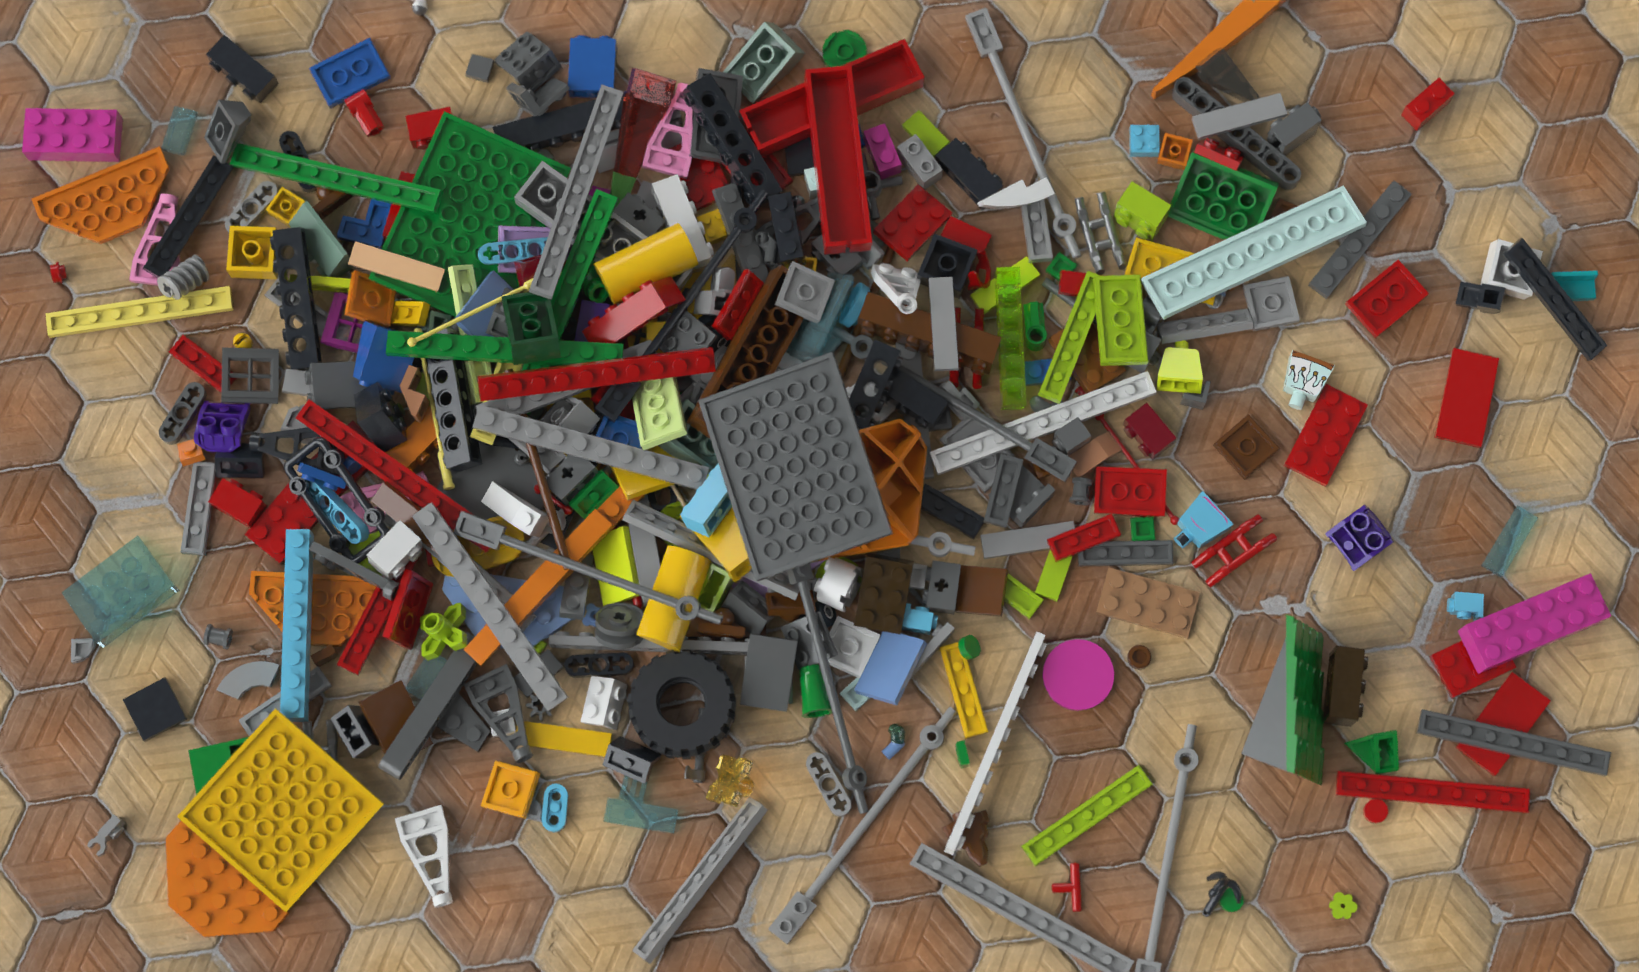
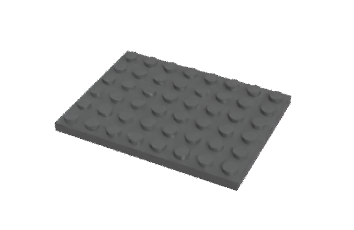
M833 352L698 400L756 581L767 579L893 534Z

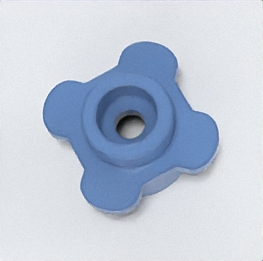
M592 603L586 606V616L583 618L582 623L585 626L596 627L593 616L600 608Z

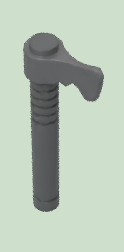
M699 708L698 719L703 714L704 708ZM697 755L695 756L694 769L686 766L684 779H691L693 783L702 784L705 781V756L699 757Z

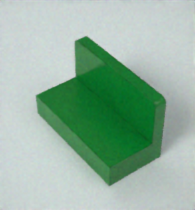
M600 470L568 504L581 517L586 519L619 486Z

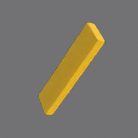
M958 642L939 647L965 739L988 733L968 660L961 655Z
M524 721L530 747L605 757L608 745L612 739V733Z

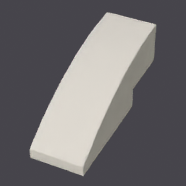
M1047 177L1026 187L1023 180H1020L978 202V205L984 208H1013L1040 201L1055 193Z

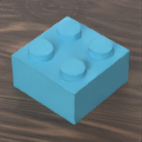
M1130 125V157L1159 156V125Z

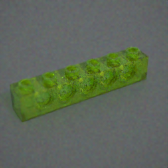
M997 267L994 275L997 336L1002 337L998 348L1001 410L1025 409L1027 403L1020 267Z

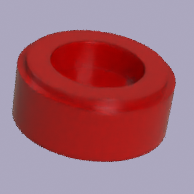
M1372 799L1364 805L1363 815L1370 823H1381L1388 815V807L1384 801Z

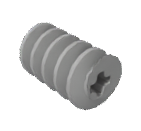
M194 254L192 258H188L185 262L171 269V271L161 275L157 279V284L164 296L168 298L172 296L174 299L179 300L182 295H187L189 290L193 291L196 286L202 285V282H207L209 280V273L204 261Z

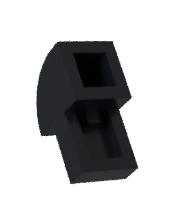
M1460 282L1455 304L1456 306L1477 309L1483 313L1497 314L1501 312L1506 288L1483 283L1478 285Z

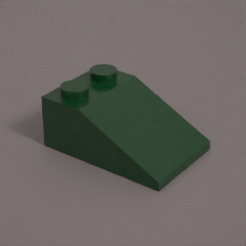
M530 292L501 296L513 364L519 365L561 358L559 338L550 299Z

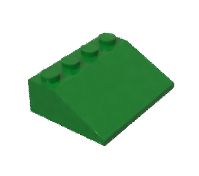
M1194 148L1171 200L1168 217L1223 240L1263 223L1279 183L1241 167H1238L1237 171L1194 153Z

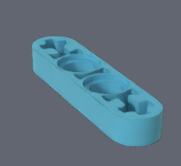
M548 237L487 243L480 247L478 258L485 265L514 263L517 260L533 257L529 253V245L531 243H537L540 246L541 252L539 255H541L545 247L544 242L547 241ZM509 245H513L518 249L516 258H510L506 255V248ZM498 246H501L503 260L499 259L500 255H494L491 257V260H488V257L484 256L483 253L487 251V248H490L491 252L499 251Z
M316 479L315 483L310 481L309 491L330 522L352 544L366 541L369 537V529L361 518L332 489L324 487V481ZM325 496H327L329 499V506H327L325 503ZM340 511L344 514V522L340 519Z

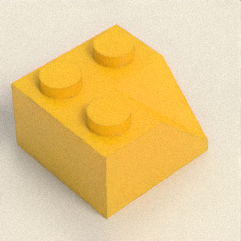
M230 226L226 271L231 278L277 280L278 273H275L273 267V260L276 259V254L270 244V237L273 236L272 230H277L276 227Z

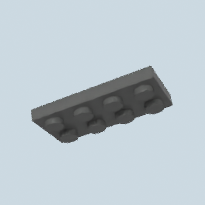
M698 68L696 80L711 73L739 118L743 76ZM702 100L705 106L711 107L707 100ZM693 111L689 156L722 163L719 151L709 142L706 130L698 124L695 118L696 114ZM714 119L716 125L723 127L720 120ZM726 139L730 146H735L731 139Z

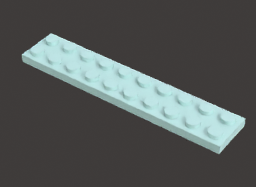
M1343 185L1143 277L1141 283L1164 320L1365 227L1367 222Z

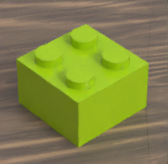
M1131 181L1118 201L1113 217L1119 225L1135 230V233L1140 238L1145 240L1148 238L1153 241L1167 220L1171 205Z

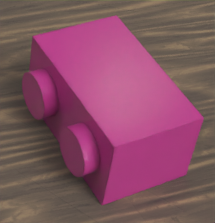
M885 123L863 131L866 148L880 179H886L901 173V162Z

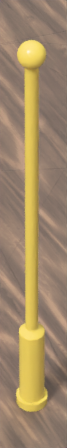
M533 278L524 282L523 286L503 296L517 294L524 290L529 291ZM500 296L416 338L411 337L408 339L407 344L410 347H414L417 342L501 302L502 298Z
M415 328L414 332L423 333V330L421 328ZM421 358L439 446L438 459L444 484L443 490H451L455 488V484L452 480L451 470L446 469L443 462L444 453L439 439L440 430L435 417L436 407L431 394L432 387L427 371L426 358Z

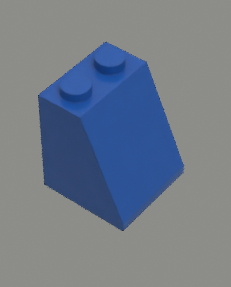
M364 321L353 377L359 379V384L366 387L378 382L383 389L387 388L391 395H394L395 391L402 393L400 384L408 366H412L414 357L387 356L388 331L395 330Z

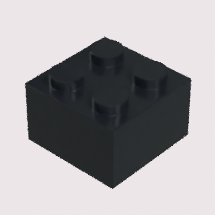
M934 233L917 274V279H920L921 285L929 287V278L952 277L954 297L960 299L968 280V274L975 263L978 250Z
M376 382L354 394L357 423L378 448L387 452L407 440L406 430L408 428L404 421L405 411L401 404H396L393 401L392 395L387 388L383 389Z

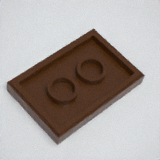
M402 680L358 702L384 755L415 710V706ZM430 737L421 750L433 744Z

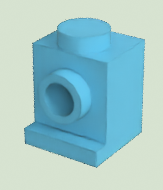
M1454 592L1451 598L1447 600V612H1450V615H1457L1458 619H1471V616H1474V621L1483 618L1484 594Z
M906 603L902 630L930 635L931 629H936L938 616L933 615L934 613L929 612L930 609L917 606L915 609H911V604Z

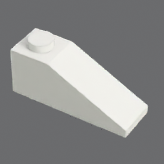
M492 481L481 501L507 522L529 536L540 537L549 521L545 512Z

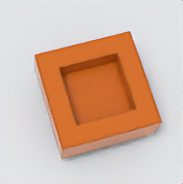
M194 439L177 444L180 462L183 467L206 460L203 448L195 444Z

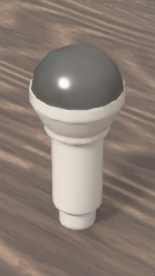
M416 0L412 4V10L416 15H424L427 12L426 0Z

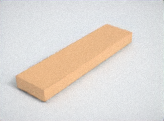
M356 241L348 265L436 292L439 291L445 271L443 268Z

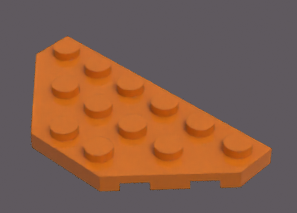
M159 146L34 197L31 200L41 222L98 244H103L144 226L170 168Z
M251 571L249 595L283 632L285 572ZM313 574L311 645L329 646L332 644L334 647H341L347 642L357 626L376 586L355 576Z
M180 821L166 837L168 906L203 937L274 932L290 914L288 911L282 910L184 822Z

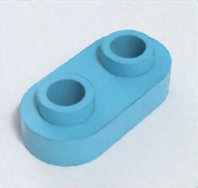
M860 282L853 288L840 314L839 323L847 328L858 323L867 293L870 292L868 286Z
M551 784L544 792L542 824L549 832H559L566 825L568 792L560 784ZM554 793L561 794V798L558 801L552 799ZM554 816L559 818V822L556 825L550 823V819Z

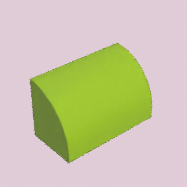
M714 562L709 567L698 598L701 608L711 612L721 608L734 582L729 577L726 569Z

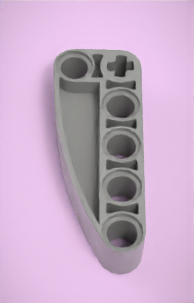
M645 494V497L639 503L650 507L648 495ZM628 523L639 585L653 589L661 566L656 536ZM642 596L644 607H646L649 598Z

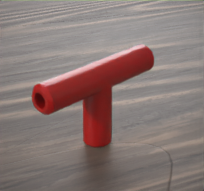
M1071 863V883H1053L1052 892H1071L1072 911L1081 912L1080 864Z

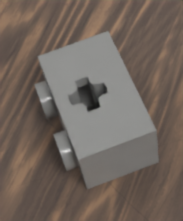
M916 134L897 146L899 159L923 189L926 190L942 179V168Z

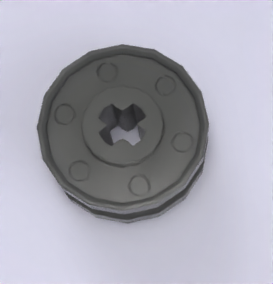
M616 602L601 607L595 615V637L597 641L605 647L612 649H627L640 644L644 638L636 634L644 614L643 611L629 603Z

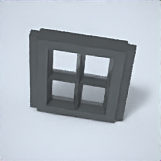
M222 347L221 403L278 404L279 349ZM230 361H248V373H230ZM253 361L270 362V374H253ZM230 378H248V390H230ZM252 379H270V391H252Z

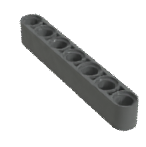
M1183 77L1176 81L1172 92L1173 100L1192 116L1225 108L1191 79ZM1186 88L1189 93L1181 94L1178 89ZM1203 102L1206 108H1198L1195 103ZM1250 127L1236 130L1241 133V137H1234L1231 131L1217 135L1229 146L1240 150V154L1272 181L1279 183V187L1282 189L1293 190L1297 186L1301 178L1300 168ZM1256 145L1259 151L1253 152L1248 146ZM1273 159L1276 161L1277 165L1270 166L1267 164L1266 160ZM1284 174H1292L1295 180H1287Z
M467 632V644H469L475 636ZM464 648L453 651L381 759L378 768L398 780H401L478 664L464 651Z

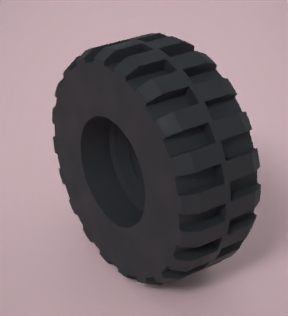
M682 649V652L667 651L663 656L659 657L657 655L653 657L647 666L643 665L639 670L637 678H634L632 681V689L628 695L629 716L640 739L656 753H661L668 758L675 759L677 757L683 760L691 759V757L697 755L701 757L706 755V752L712 748H717L721 740L728 736L736 716V697L728 674L714 659L711 660L701 652L693 653L688 649ZM680 683L696 686L703 694L705 700V708L701 717L696 722L687 726H676L669 723L663 717L660 710V701L664 692L671 686Z

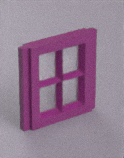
M335 292L320 343L357 353L364 321L344 315L348 294Z

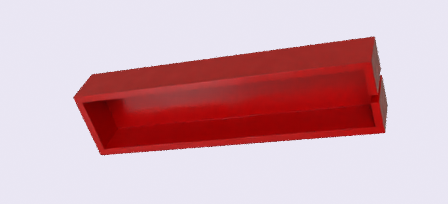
M905 38L842 65L852 66L857 116L923 88L925 77ZM805 82L739 110V120L762 157L811 137Z
M852 66L805 69L804 82L824 255L845 253L846 248H849L850 252L871 251L872 235Z

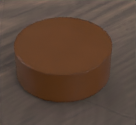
M1143 645L1132 647L1127 654L1128 664L1136 670L1146 668L1151 661L1149 649Z

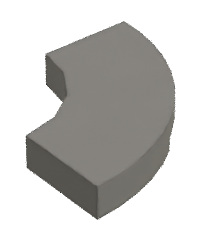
M265 661L241 665L232 670L221 681L217 691L240 700L243 694L251 688L259 686L271 688L281 666Z

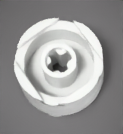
M829 557L824 567L826 572L822 579L819 578L817 580L814 591L817 592L816 597L819 602L845 612V606L850 607L861 585L857 582L858 576H863L864 570L837 557L834 559Z

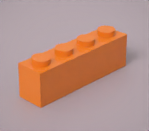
M431 406L427 408L421 423L415 420L406 430L407 440L385 452L412 472H414L413 470L418 464L423 465L429 459V453L435 447L439 448Z

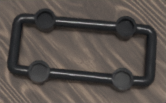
M317 437L285 461L284 471L290 479L289 488L293 494L302 496L330 537L329 546L331 550L341 553L342 556L359 564L367 558V554L389 532L388 527L384 523L385 513L379 507L372 506L345 467L343 452L339 449H333L326 439ZM319 446L325 453V465L337 470L364 509L366 524L376 527L381 536L355 555L349 549L350 541L342 533L337 532L310 493V481L301 478L302 475H298L293 468L294 465Z

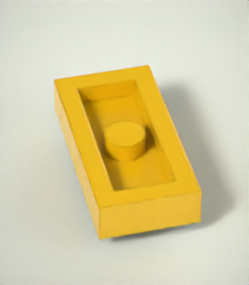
M394 301L391 325L425 327L430 304L417 301Z

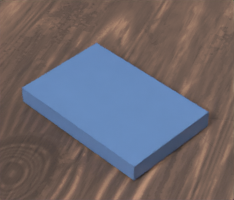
M493 270L489 272L455 318L500 297L505 288L514 289ZM497 304L456 324L467 335L492 336L487 334L486 330Z
M883 631L854 691L866 697L898 705L927 645L925 640Z

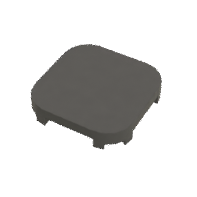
M482 441L479 442L482 465L461 472L451 470L455 488L443 490V479L437 488L473 515L483 519L499 516L481 502L492 481L541 511L545 510L541 494H536L534 491V486L538 483L532 464L528 462L525 466L518 467L513 463V455L517 452L514 448L485 445Z

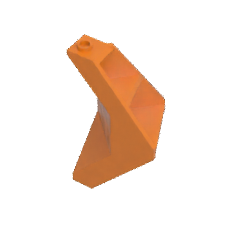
M897 419L859 430L893 534L829 557L839 558L908 546L918 536L927 446L921 437V432L914 425L911 424L909 426L902 419ZM826 557L818 561L828 560L829 557Z

